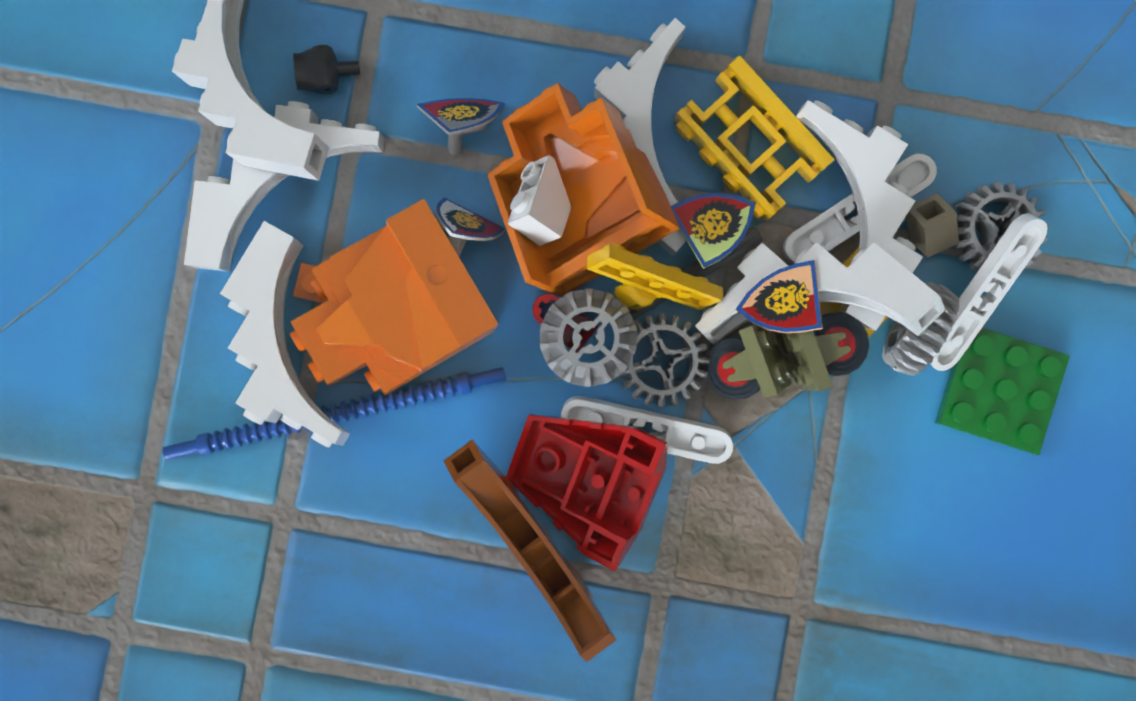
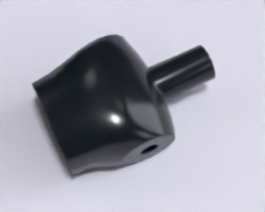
M317 45L301 53H293L297 90L318 94H332L338 89L339 76L360 75L359 61L337 62L332 47L328 45Z

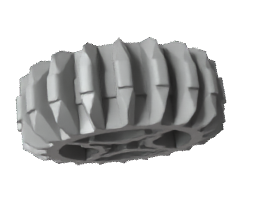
M994 182L990 184V187L985 184L977 187L976 193L973 191L967 193L964 197L966 202H960L955 207L960 213L957 215L959 243L951 248L954 250L962 248L964 252L960 255L959 260L963 262L971 259L969 269L973 271L978 270L1014 219L1026 213L1034 214L1037 217L1045 214V210L1040 209L1036 211L1034 208L1039 198L1033 197L1027 200L1028 189L1022 188L1016 191L1015 183H1008L1003 187L1001 182ZM987 203H998L1005 206L997 214L992 212L985 213L981 210ZM975 228H976V229L979 231V233H980V240H979V241H978L977 236H976ZM1038 248L1033 257L1039 256L1042 253L1040 248ZM1032 258L1025 267L1032 265Z
M925 283L941 297L946 310L919 336L897 321H894L889 334L886 336V342L883 345L882 359L893 370L899 373L903 372L909 376L918 374L925 370L927 364L932 363L935 355L940 353L941 347L947 342L946 339L953 330L952 326L957 320L959 298L950 289L941 284Z
M665 313L659 314L658 324H654L650 314L646 315L645 322L647 327L645 328L637 320L634 321L637 327L636 345L648 334L651 351L650 355L642 361L633 363L632 358L627 369L618 376L628 374L630 378L622 384V387L627 389L634 384L637 388L633 391L631 397L637 399L642 392L646 393L644 404L648 406L651 404L653 396H657V405L660 408L665 406V397L669 396L671 404L676 406L678 405L676 394L679 392L684 399L689 400L691 395L686 387L691 386L695 390L701 388V385L693 380L695 375L702 378L707 377V372L698 369V364L709 363V358L698 357L699 351L708 349L707 344L696 346L694 343L695 340L701 337L700 331L689 336L687 331L692 326L691 322H685L680 329L677 327L679 316L674 315L671 318L670 324H666ZM658 331L674 334L686 347L678 350L668 349L664 345L663 340L660 339ZM658 350H661L663 355L671 356L678 354L677 357L670 359V363H666L668 367L665 371L662 370L661 366L649 365L645 367L644 364L652 362L653 357H657L655 353ZM689 357L688 371L684 378L675 385L673 367L678 361ZM647 370L655 371L658 373L661 381H663L665 389L657 390L645 385L636 373Z

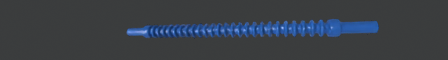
M503 367L471 375L468 372L458 373L454 379L452 376H448L446 381H443L442 378H438L437 383L429 380L426 386L423 383H418L417 388H414L413 385H409L408 390L400 387L399 392L392 391L387 395H384L383 392H380L378 397L370 394L369 399L361 396L358 402L352 398L349 404L341 401L340 406H337L335 403H332L330 408L322 405L321 411L334 423L339 424L340 419L348 422L351 416L354 419H359L360 414H363L364 417H368L369 412L377 415L380 409L386 413L389 407L397 410L398 405L407 408L408 403H412V405L416 406L419 400L422 403H426L428 398L436 401L437 396L445 399L448 393L453 397L456 396L458 391L461 394L471 393L472 388L505 381L506 376ZM278 420L277 423L264 421L262 425L253 422L251 427L248 424H244L242 429L234 426L233 431L225 428L223 433L216 430L213 435L210 433L199 434L195 440L165 446L162 452L165 460L195 453L208 455L214 453L215 449L223 451L224 446L228 449H232L234 444L241 447L244 441L250 445L253 439L261 442L263 437L271 440L272 435L280 438L283 432L286 435H291L292 430L300 433L301 428L297 430L281 420Z

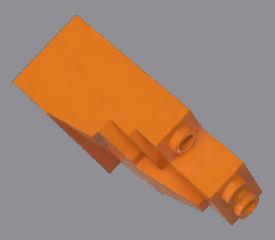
M556 83L552 87L543 90L539 96L526 105L517 108L513 114L502 121L514 156L502 161L498 167L487 173L526 283L563 297L565 294L577 290L601 275L587 270L588 255L598 251L605 245L618 244L623 246L625 250L637 254L680 229L667 196L646 154L636 147L630 131L625 127L619 110L603 98L588 103L581 110L576 95L559 83ZM550 155L555 159L571 204V210L562 237L539 246L507 223L512 211L510 209L511 202L518 194L522 183L521 173L528 163Z
M422 199L386 219L385 227L311 268L315 279L309 281L320 300L327 297L328 301L290 321L295 331L289 333L300 352L305 349L308 351L313 362L307 365L318 383L325 380L330 387L367 366L369 371L364 373L373 391L381 389L383 394L387 395L494 333L499 324L425 199Z

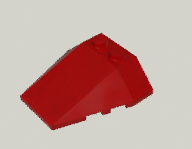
M530 414L525 422L506 477L536 508L540 506L554 520L552 524L559 531L564 530L578 544L576 548L583 555L616 571L643 527L666 470L668 443L636 427Z

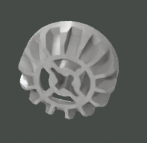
M590 288L569 292L553 303L548 309L540 328V348L548 366L563 380L579 386H597L608 383L618 377L629 366L637 347V327L626 305L622 304L614 295L608 292ZM583 312L599 314L594 321L581 322L579 325L571 319ZM598 323H601L594 337L598 341L596 346L588 344L576 353L575 351L580 346L582 340L579 332L582 329L588 332L591 328L594 329ZM608 323L611 324L614 332V343L611 351L603 346L605 342L603 329ZM567 324L574 328L572 335L574 346L569 352H567L563 342V333ZM600 350L606 355L603 359L593 363L578 361L583 353L591 354Z

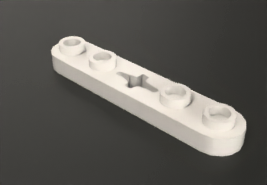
M914 154L895 165L885 182L889 184L890 181L904 186L909 191L907 196L912 197L934 181L937 175V167L929 156ZM853 193L791 233L785 239L783 254L790 263L795 264L797 257L804 250L810 249L816 242L829 251L860 231L858 216L852 217L847 221L844 219V216L851 213L855 208Z
M1026 213L1011 222L1004 235L960 296L957 320L952 326L953 330L946 339L947 342L943 344L940 353H937L932 363H930L933 368L938 371H945L953 367L960 360L1043 243L1048 230L1044 220L1034 214ZM984 291L987 292L985 296H981Z
M586 396L571 397L562 407L561 418L629 426L632 423L635 427H644L646 422H651L652 429L658 432H650L649 434L668 443V454L719 464L726 461L733 452V442L730 434L726 429L719 426Z

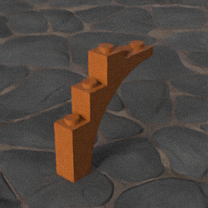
M473 439L446 458L444 463L453 481L484 515L521 563L557 616L579 655L588 662L615 642L617 639L594 603L593 595L581 575L560 553L546 528L526 507L515 486Z

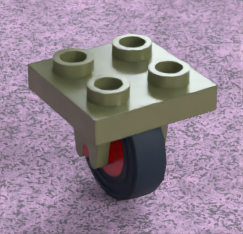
M840 312L824 314L821 316L823 329L779 334L785 353L790 352L795 366L791 368L797 386L802 385L803 390L820 392L833 387L830 376L848 375L861 366L867 358L869 350L868 333L863 325L851 315Z
M756 324L739 330L740 336L725 338L715 344L707 355V358H709V363L705 364L707 381L712 389L722 397L733 400L746 399L761 389L763 397L766 399L778 395L792 384L790 379L793 377L791 364L786 357L782 358L778 347L781 344L779 332L764 329Z

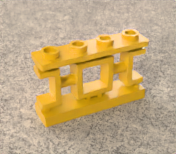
M739 55L715 80L725 93L705 112L693 100L689 101L684 108H681L674 117V121L677 123L675 129L686 141L692 140L700 148L698 154L710 167L715 165L721 171L723 182L732 192L736 193L739 191L745 199L756 202L753 215L756 218L762 216L767 221L786 204L775 191L785 180L797 171L809 183L835 159ZM738 91L753 105L740 118L726 105ZM714 114L728 127L716 139L715 143L701 128ZM749 120L773 144L752 164L728 140ZM786 142L800 157L787 170L773 156ZM761 165L775 179L762 193L746 178Z

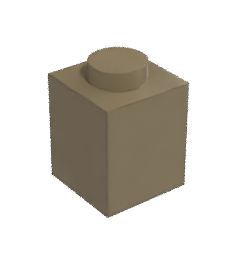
M938 193L913 204L906 215L909 239L927 258L959 243L957 212Z

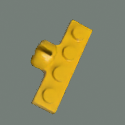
M618 244L605 245L598 251L588 255L587 270L623 283L615 287V296L622 304L626 305L627 308L630 307L632 310H639L649 306L656 298H667L697 310L723 301V287L710 283L707 278L695 277L684 273L678 267L658 263L650 256L635 254L625 250L623 246Z

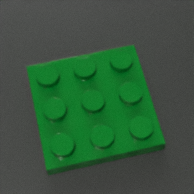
M981 328L960 360L951 369L935 423L1031 454L1040 455L1070 355Z

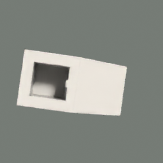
M547 155L535 162L528 163L521 173L522 183L518 194L511 202L510 209L512 211L507 223L539 246L562 237L571 210V204L555 159Z

